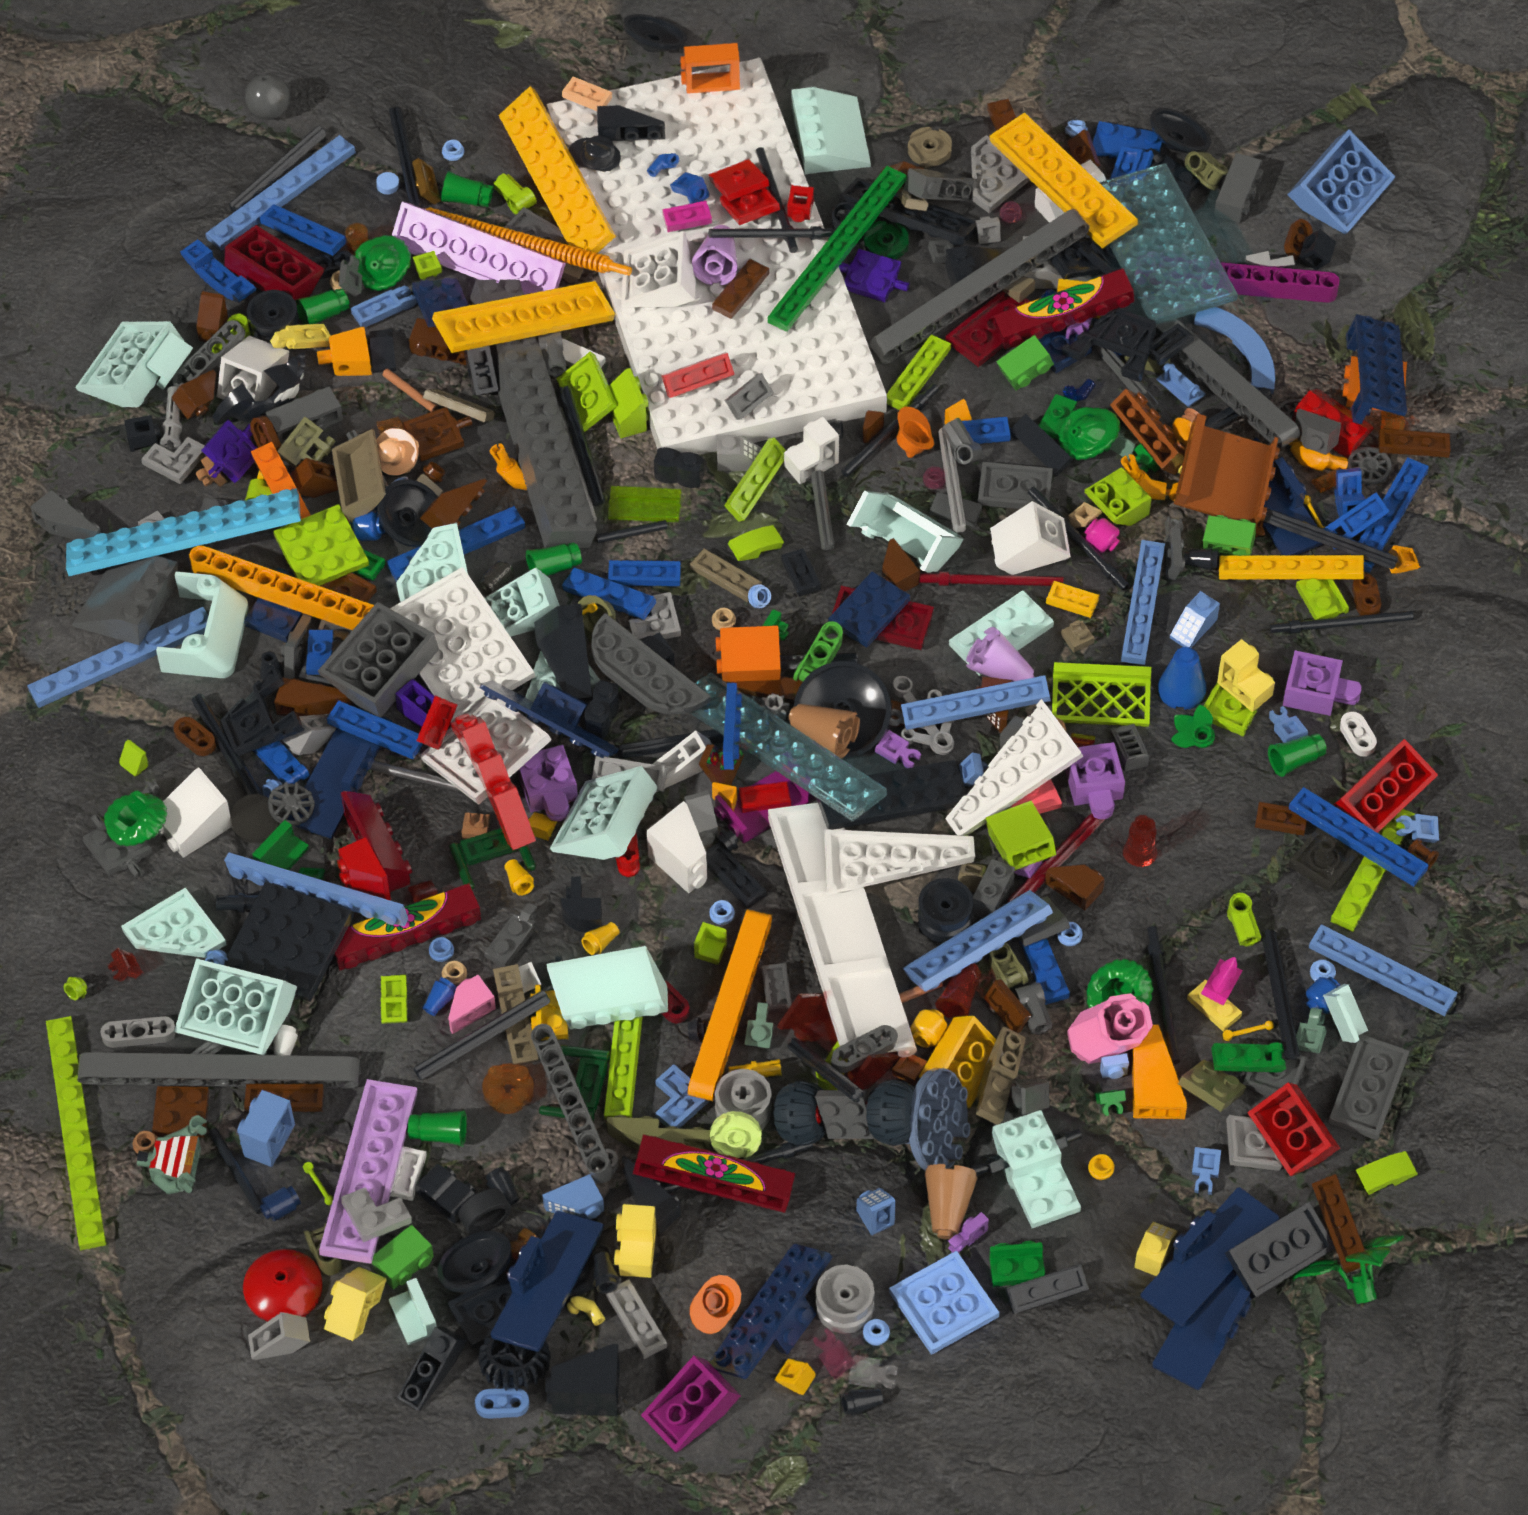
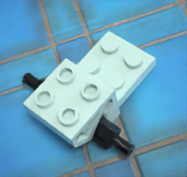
M1041 1110L993 1126L992 1135L998 1154L984 1158V1162L969 1168L975 1170L977 1175L985 1172L994 1173L1003 1169L1011 1189H1014L1031 1228L1081 1211L1078 1199L1060 1163V1149L1068 1147V1143L1082 1139L1079 1129L1065 1134L1061 1132L1052 1134Z

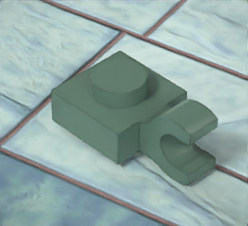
M758 1002L756 1021L748 1020L745 1046L764 1049L771 1048L774 1023L767 1022L768 1004Z
M1311 1008L1308 1023L1299 1024L1296 1037L1300 1051L1320 1054L1327 1031L1323 1026L1325 1015L1321 1014L1322 1009Z

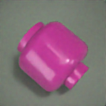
M1095 518L1084 532L1086 534L1085 539L1099 553H1104L1106 550L1112 552L1120 542L1117 539L1120 533L1119 529L1106 518H1101L1100 520Z

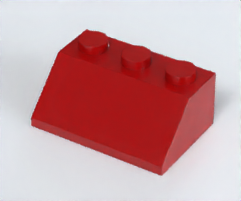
M1318 388L1310 390L1296 406L1291 418L1295 422L1297 410L1300 408L1340 422L1339 441L1333 449L1347 459L1374 429V426L1363 420L1362 424L1354 423L1352 421V411Z
M366 837L338 849L340 859L337 860V864L341 871L339 876L344 885L343 887L391 901L387 875Z
M1286 1083L1247 1112L1291 1177L1320 1164L1340 1149L1296 1084Z

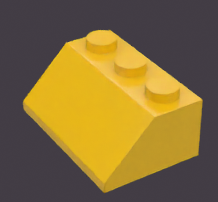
M975 1016L953 1017L920 1073L919 1078L933 1068L951 1070L956 1074L962 1086L966 1087L968 1093L966 1099L967 1108H970L976 1099L982 1075L997 1039Z

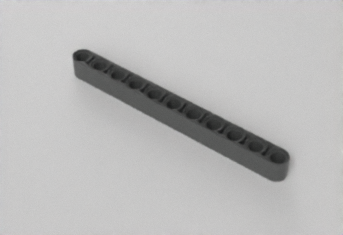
M1076 209L1068 210L876 335L871 340L870 347L884 364L894 361L928 339L931 334L934 335L1084 237L1088 233L1090 226Z
M87 1052L79 1055L77 1081L88 1085L246 1087V1084H323L324 1088L352 1089L359 1085L360 1060L348 1056Z

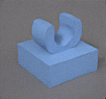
M972 752L959 764L964 786L972 787L979 776L982 777L984 774L983 770L987 767V763L981 761V755Z

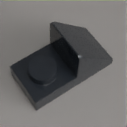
M392 329L369 331L373 373L384 372L385 369L396 371Z

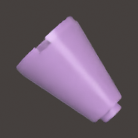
M717 225V226H715L713 229H731V228H729L728 226H725V225ZM706 237L692 259L694 275L700 281L709 285H713V283L725 285L734 279L737 272L734 238Z
M990 627L984 631L986 636L983 640L978 638L974 642L966 658V661L969 662L966 666L970 670L990 678L1009 679L1012 682L1034 678V669L995 627Z

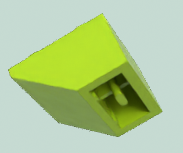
M628 368L609 385L617 407L609 413L620 439L646 432V422L649 421V414L646 407H649L647 396L645 393L641 394L640 380L638 376L633 375L631 368Z
M1122 467L1085 489L1084 493L1115 524L1132 526L1150 514L1151 497Z

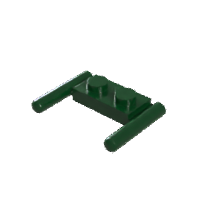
M502 828L462 840L459 844L453 843L449 846L463 885L469 883L472 890L475 886L467 865L471 866L516 851V849L512 850L507 844ZM528 844L518 848L526 869L534 871L536 864Z
M560 1045L565 1056L581 1058L576 1083L594 1121L608 1066L607 1061L610 1058V1051ZM577 1100L570 1101L569 1105H574ZM541 1105L539 1108L540 1115L565 1118L561 1107Z

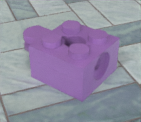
M1295 650L1283 706L1331 716L1334 701L1349 705L1358 703L1361 685L1356 681L1339 678L1343 660Z
M1115 743L1078 747L1083 757L1065 769L1074 806L1089 804L1095 818L1107 819L1113 815L1114 800L1123 799L1125 786Z
M559 745L539 751L517 770L530 812L545 809L551 821L566 819L569 813L568 803L575 801L578 796L577 784L564 746Z

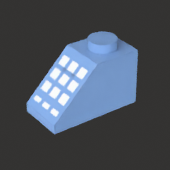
M1200 591L1185 607L1170 634V639L1183 647L1192 648L1217 621L1220 603Z
M590 1174L542 1195L544 1208L551 1213L561 1211L585 1219H594L604 1211L603 1198Z
M881 1188L874 1191L868 1190L857 1198V1212L871 1236L895 1224V1199Z

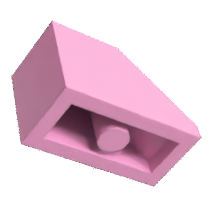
M479 975L465 979L456 987L448 1018L452 1034L496 1009L495 997Z

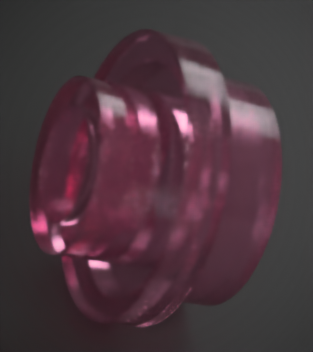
M1006 202L1000 209V217L1005 222L1015 223L1021 219L1022 209L1016 202Z
M939 467L928 468L923 475L924 485L930 489L943 487L946 483L944 471Z

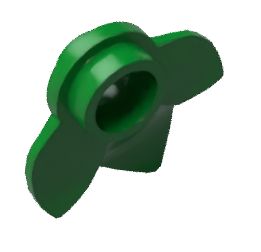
M1199 705L1193 716H1174V723L1178 733L1171 738V741L1178 747L1189 748L1196 746L1198 748H1206L1214 742L1215 733L1211 727L1213 717L1206 707ZM1200 735H1207L1206 739H1199Z

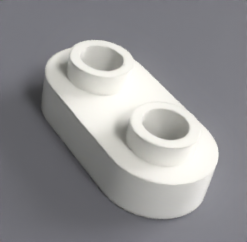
M1357 712L1344 714L1341 718L1340 730L1353 752L1359 756L1373 754L1377 740L1364 717Z

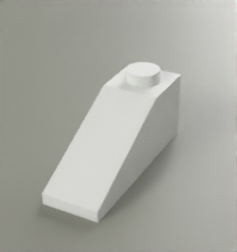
M694 731L653 763V765L668 767L664 789L703 771L699 766L700 759L706 746L712 745L707 737L698 731Z

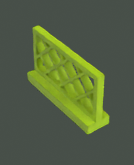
M1054 662L1052 714L1064 721V723L1122 726L1135 724V726L1149 727L1151 667ZM1058 682L1069 683L1073 689L1064 696L1058 690ZM1085 684H1093L1098 690L1089 697L1081 688ZM1110 685H1117L1122 690L1114 698L1105 690ZM1134 686H1145V694L1139 699L1129 691ZM1076 692L1085 699L1078 707L1068 700ZM1100 693L1110 701L1102 708L1093 701ZM1125 694L1134 702L1126 710L1117 702ZM1064 702L1073 710L1068 715H1057V708ZM1088 703L1097 711L1092 717L1085 716L1080 711ZM1112 705L1121 712L1116 718H1110L1105 713ZM1138 706L1144 712V719H1134L1129 712Z

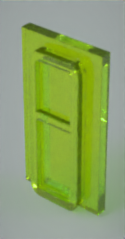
M611 486L610 500L608 502V519L635 521L666 520V522L679 523L682 490Z

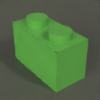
M1035 335L996 361L1001 372L1016 391L1027 386L1032 379L1046 373L1054 365L1049 353Z
M1209 515L1203 538V548L1213 547V549H1219V554L1251 556L1256 536V523L1246 519L1233 520L1222 515Z
M410 1225L374 1254L372 1261L373 1269L380 1276L387 1278V1284L394 1290L397 1286L406 1284L417 1270L424 1269L431 1263L434 1257L432 1245Z

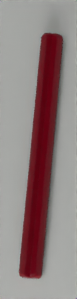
M1091 813L1056 849L1057 855L1047 858L1031 878H1028L1007 899V903L1028 890L1035 893L1045 882L1048 868L1060 867L1105 819H1097Z

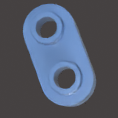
M504 1388L486 1389L476 1396L475 1407L477 1413L483 1418L519 1417L528 1411L529 1397L520 1388L518 1391L514 1388H509L507 1391ZM514 1402L520 1403L519 1407H512L511 1405ZM488 1403H491V1404L494 1405V1406H493L492 1408H490V1409H487V1408L484 1407V1406H485L486 1404H488Z

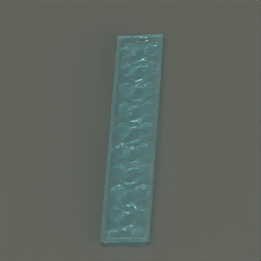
M710 672L695 684L711 696V702L696 711L690 712V714L724 736L727 683ZM742 694V708L737 709L741 710V725L736 726L740 727V742L735 744H739L741 748L852 822L887 796V788Z

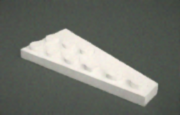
M1042 699L1036 705L1037 708L1031 716H1027L1023 721V726L1015 736L1010 737L990 762L989 768L982 777L979 776L970 792L961 798L945 818L957 836H968L986 823V817L1006 810L1083 757L1081 751Z
M826 829L824 834L827 895L972 863L975 858L974 836Z

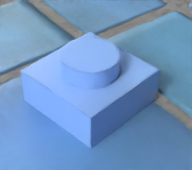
M1127 1053L1101 1057L1100 1072L1102 1079H1117L1127 1075L1129 1066Z

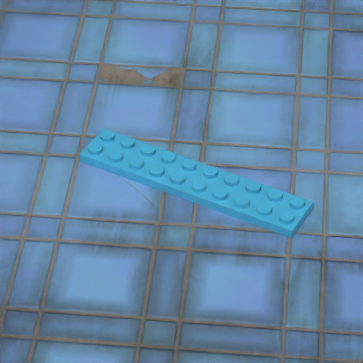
M297 488L292 490L285 489L271 495H260L246 501L239 500L225 506H214L199 512L192 511L178 517H167L164 520L153 523L146 522L132 528H121L118 531L107 534L100 533L86 539H75L67 543L66 570L68 576L300 522V501Z

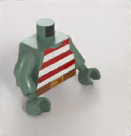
M199 1115L194 1116L190 1120L189 1125L181 1130L157 1138L153 1152H138L137 1166L149 1167L152 1181L167 1194L182 1191L191 1193L193 1190L201 1152L199 1137L196 1135H204L207 1132V1129L201 1126L207 1120Z

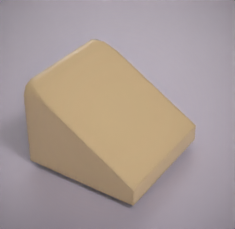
M1084 502L1068 515L1070 524L1074 528L1086 527L1102 511Z

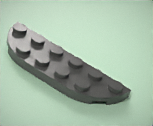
M606 613L598 620L592 633V653L596 664L605 675L640 703L664 714H685L696 711L711 702L709 694Z

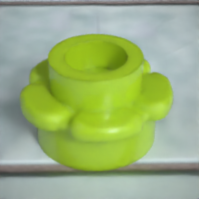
M69 977L64 984V991L72 1000H78L80 997L84 998L87 994V985L80 977Z

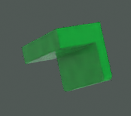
M284 820L256 849L252 856L253 860L290 870L309 847L307 843L294 836L292 824Z

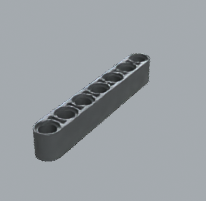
M539 1024L531 1032L533 1044L591 1177L597 1183H606L611 1180L614 1174L611 1161L553 1029L547 1024ZM544 1037H550L547 1041L540 1042ZM553 1058H559L555 1063H549ZM562 1079H568L564 1084H558ZM577 1100L574 1105L567 1106L570 1101ZM586 1121L584 1126L576 1127L578 1123ZM596 1143L594 1147L585 1149L588 1144ZM598 1165H605L603 1169L595 1170Z

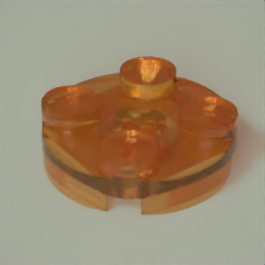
M511 1063L490 1067L482 1084L483 1097L486 1103L488 1102L499 1113L511 1114L522 1110V1107L527 1103L529 1104L534 1096V1083L529 1070L525 1066L513 1065ZM506 1084L515 1086V1088L510 1090V1093H505V1089L502 1087Z

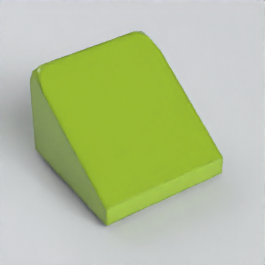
M127 740L119 763L133 776H138L148 767L146 752L131 740Z

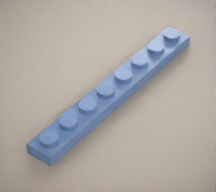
M339 135L206 232V239L220 251L224 250L226 245L253 226L261 223L260 216L273 204L279 207L284 206L355 153V147Z
M201 607L148 631L140 645L125 641L27 685L28 690L38 708L156 656L157 647L174 648L181 645L183 640L189 635H203L206 629L208 614L204 607Z
M228 853L224 860L230 875L237 879L244 878L260 886L264 885L266 881L350 909L367 918L374 917L383 920L390 925L397 924L404 927L409 919L404 905L233 853Z

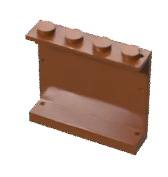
M1197 413L1191 424L1174 504L1211 516L1222 515L1233 520L1246 519L1256 523L1257 526L1259 521H1264L1267 513V508L1264 507V504L1270 497L1271 487H1268L1269 481H1272L1276 470L1275 467H1272L1273 461L1278 458L1280 448L1277 447L1278 437H1275L1270 445H1266L1204 426L1206 416Z

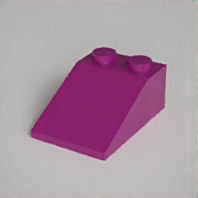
M693 1356L641 1416L678 1453L723 1417L741 1395L706 1359Z

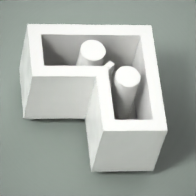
M824 417L809 422L803 427V442L796 446H791L784 452V467L801 485L811 479V473L814 470H822L824 472L839 463V435Z

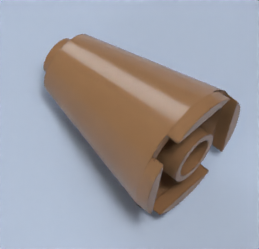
M798 704L789 713L790 724L793 728L838 759L843 758L850 751L846 747L850 741L855 742L860 726V718L856 717L857 713L849 710Z
M946 1164L929 1165L926 1168L925 1178L932 1231L940 1239H951L954 1235L959 1234L977 1181V1172L971 1168L954 1165V1169L945 1168Z

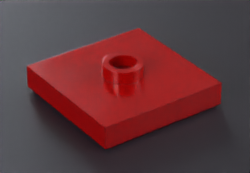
M750 159L709 174L710 182L728 201L769 186L768 178Z
M766 188L732 201H728L723 195L719 197L721 205L739 225L780 210L779 202Z

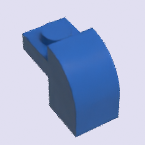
M1360 468L1336 470V489H1334L1339 517L1366 500L1362 494V471Z

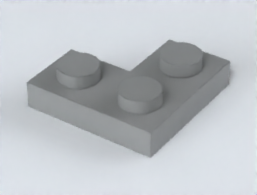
M187 437L179 448L172 452L155 443L141 459L142 465L181 484L205 456L201 451L205 445Z
M671 592L652 595L655 597L656 604L650 611L651 616L646 617L645 620L639 618L629 620L631 634L640 641L647 636H653L659 632L664 639L681 636V629Z
M366 1187L341 1197L342 1204L363 1242L412 1223L411 1215L401 1197L377 1207Z

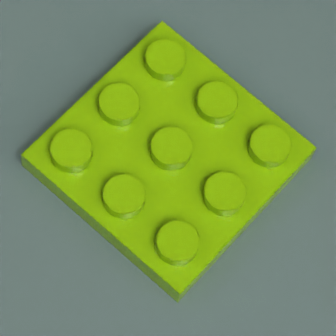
M339 504L303 518L300 522L274 530V536L295 577L300 580L320 586L369 566V561Z

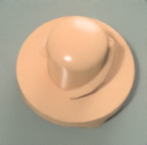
M389 429L379 435L376 442L381 470L388 475L394 476L408 474L418 459V441L409 432L402 429Z

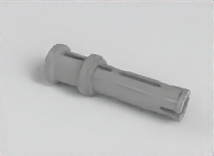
M177 386L169 387L167 390L166 420L161 426L163 438L160 440V446L172 452L176 451L181 445L179 435L182 432V425L179 422L181 410L171 398L179 388Z

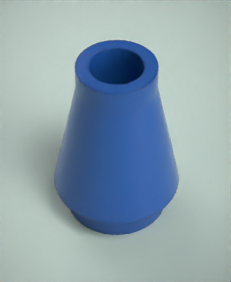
M441 977L439 981L434 982L427 1001L422 1008L428 1014L435 1016L454 998L456 986L449 980Z

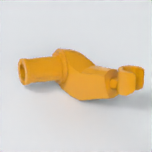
M1298 438L1288 444L1291 445L1290 451L1302 466L1319 471L1326 468L1335 471L1347 469L1348 461L1345 457L1330 454V452L1325 455L1305 448L1300 440L1297 441Z
M503 444L492 446L490 454L497 463L496 470L499 475L513 488L527 490L522 470L516 460L509 457Z
M1129 454L1130 462L1127 456L1121 459V464L1125 471L1143 488L1151 499L1165 500V497L1169 496L1172 501L1175 500L1178 483L1173 484L1171 489H1166L1167 483L1152 480L1145 471L1139 469L1134 455Z

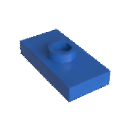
M309 630L306 663L307 675H320L318 670L333 654V630Z

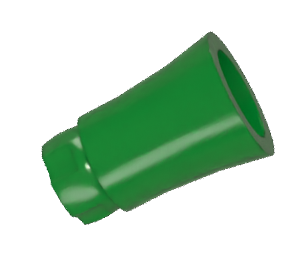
M448 171L443 184L441 201L489 207L492 200L493 186Z
M342 288L295 300L298 317L302 325L318 324L340 314L341 311L349 309L350 304Z
M575 542L526 551L529 571L537 568L547 577L582 563L580 549Z
M1315 733L1310 736L1305 735L1287 742L1269 745L1268 757L1275 773L1280 777H1284L1293 770L1324 756L1327 747L1320 734Z
M465 1110L444 1113H422L409 1116V1138L464 1146L467 1133Z

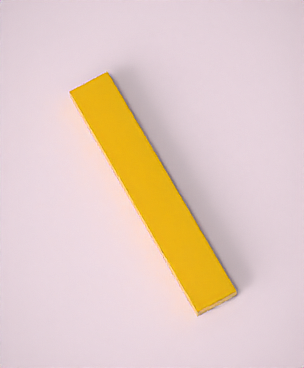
M1364 555L1219 556V579H1364Z

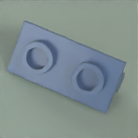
M1166 363L1162 368L1164 373L1156 378L1157 381L1187 407H1190L1205 396V393L1199 389L1200 387L1197 384H1193L1178 371L1174 364Z

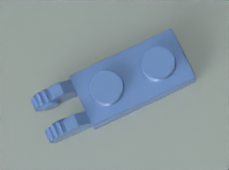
M404 285L352 307L351 313L360 327L365 328L400 311L410 309L416 305L417 300L414 295H410V288Z

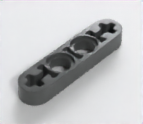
M234 320L225 323L174 374L173 384L179 387L184 384L181 381L182 378L190 381L213 370L221 362V357L244 339L245 329ZM234 329L237 331V334L233 335L230 331ZM225 337L229 342L226 343L222 338ZM221 343L223 346L222 350L216 354L212 353L213 346ZM202 359L206 360V366L201 370H197L195 367L196 363ZM192 370L196 375L193 376L189 371Z

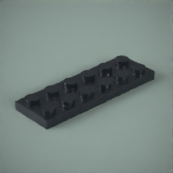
M857 177L840 193L839 202L857 204L873 183ZM897 193L879 214L880 217L886 218L889 222L906 225L911 230L926 232L931 237H940L954 245L963 246L976 232L977 219L929 202L927 211L909 209L904 207Z
M955 760L814 785V793L826 827L831 830L954 808L961 798L967 795Z

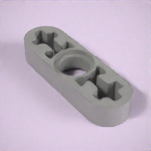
M166 1016L111 1021L104 1024L100 1032L103 1043L111 1048L166 1043L173 1040L176 1036L174 1021ZM163 1026H167L166 1033H161ZM137 1027H142L146 1030L140 1037H135L131 1034ZM149 1027H153V1035H151ZM124 1029H126L128 1037H124ZM111 1031H116L114 1038H110L109 1036L111 1035Z

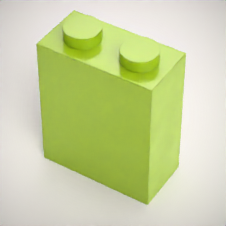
M1032 800L986 817L990 838L1005 864L1015 867V870L1057 855L1053 836Z

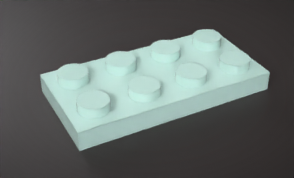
M1021 591L949 639V646L969 664L966 658L972 645L978 638L983 640L986 636L984 631L988 628H997L1018 651L1054 627V621L1024 591Z

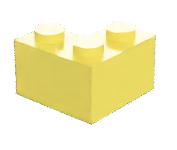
M1241 639L1221 656L1217 683L1251 712H1254L1273 696L1275 682L1269 674L1263 673L1257 668L1259 653L1255 647L1250 644L1248 645Z
M623 1204L622 1214H617L616 1219L617 1241L621 1242L620 1250H615L614 1265L619 1266L620 1276L651 1278L656 1238L655 1206Z
M357 1267L350 1273H347L342 1279L337 1280L331 1291V1295H333L332 1303L327 1307L324 1319L327 1320L324 1329L351 1341L363 1334L369 1310L380 1302L387 1278Z

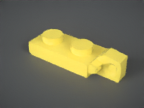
M324 324L286 326L285 329L279 332H275L270 342L274 348H284L286 346L288 349L330 347L329 337L331 335Z

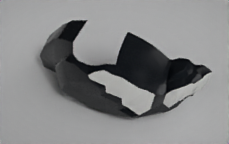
M305 352L291 358L285 364L276 365L264 370L279 387L272 397L264 401H254L244 384L241 383L218 406L212 416L213 421L219 425L225 423L229 418H235L251 423L252 419L266 416V412L273 408L292 402L299 391L300 382L304 375L306 364Z

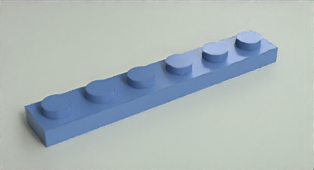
M1141 540L1121 662L1145 665L1165 543Z
M1044 675L901 704L906 730L1038 704L1041 699L1043 702L1050 701V695Z
M1322 924L1309 944L1310 949L1443 1016H1446L1457 997L1458 992Z

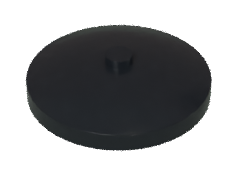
M837 661L817 668L802 682L794 701L795 707L798 704L849 710L857 713L856 717L860 718V726L855 742H849L846 748L850 749V751L841 759L856 758L871 751L885 736L891 722L892 704L886 686L872 670L855 662ZM800 733L803 740L813 750L826 757L838 759Z

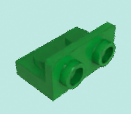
M1025 1241L1021 1244L1009 1245L1007 1243H1000L990 1247L989 1263L992 1287L1015 1285L1045 1275L1042 1255L1043 1244L1041 1242Z

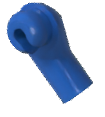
M676 153L659 155L647 169L648 174L656 177L662 169L676 167L679 163V156Z

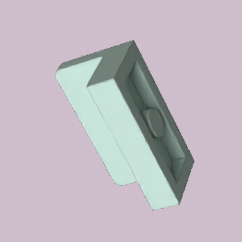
M171 332L146 365L147 368L161 377L156 383L161 389L166 387L193 349V347Z
M1343 984L1324 994L1323 997L1342 1041L1356 1043L1360 1041L1358 1036L1368 1031L1349 985Z
M417 1278L406 1282L408 1291L389 1299L394 1315L409 1345L430 1337L434 1328L437 1327Z

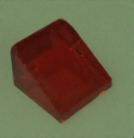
M432 880L408 887L413 903L438 894Z

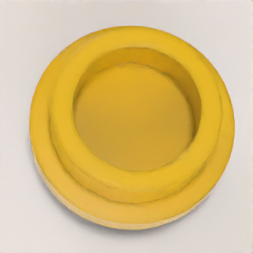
M1096 1155L1089 1161V1173L1098 1180L1108 1179L1114 1173V1162L1107 1155Z

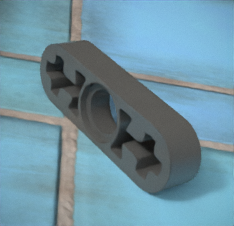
M882 1025L836 1048L832 1055L831 1066L840 1073H847L891 1051L897 1042V1031L889 1025ZM859 1045H867L871 1048V1052L862 1053L857 1047ZM839 1057L842 1059L848 1058V1062L846 1063L844 1060L839 1061Z

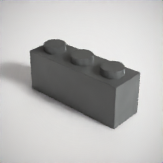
M1239 153L1235 154L1217 197L1214 216L1237 223L1241 222L1243 215L1247 216L1251 204L1249 199H1254L1257 191L1256 182L1260 183L1263 177L1264 170L1260 169L1262 160Z
M330 386L266 412V417L272 422L282 445L304 416L321 429L343 420L341 405Z

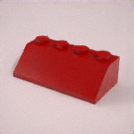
M1403 739L1339 798L1333 806L1378 833L1431 783L1438 774Z

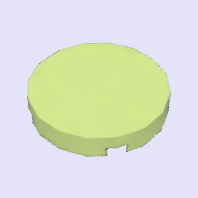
M731 1111L724 1113L714 1120L710 1129L711 1145L717 1153L722 1155L747 1158L757 1152L761 1144L762 1130L758 1121L744 1112Z

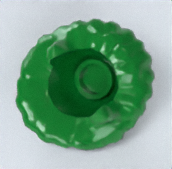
M382 235L372 240H367L355 252V257L359 259L358 273L362 275V284L371 290H387L395 286L406 275L411 265V253L408 250V246L402 239L396 236Z
M1084 407L1072 411L1061 426L1058 440L1060 447L1071 458L1076 460L1095 458L1103 452H1108L1112 443L1117 439L1120 431V420L1109 409Z
M138 790L130 795L121 796L108 806L107 812L104 814L106 831L117 845L128 847L142 844L146 840L154 838L166 823L167 806L159 797L149 793L144 794Z
M1115 959L1113 962L1106 963L1097 972L1093 973L1088 983V1007L1091 1008L1103 1003L1111 996L1132 994L1136 997V1000L1141 1003L1144 1002L1149 1006L1152 999L1153 986L1148 971L1142 965L1137 964L1136 961H1129L1128 959Z

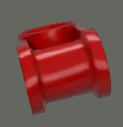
M637 833L632 837L627 846V851L622 856L616 857L618 871L625 877L635 876L640 870Z

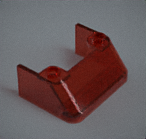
M823 993L798 994L777 1025L780 1030H794V1035L803 1042L816 1041L829 1053L838 1041ZM897 1051L869 1055L861 1066L848 1072L847 1076L861 1090L869 1089L901 1057L898 1056Z

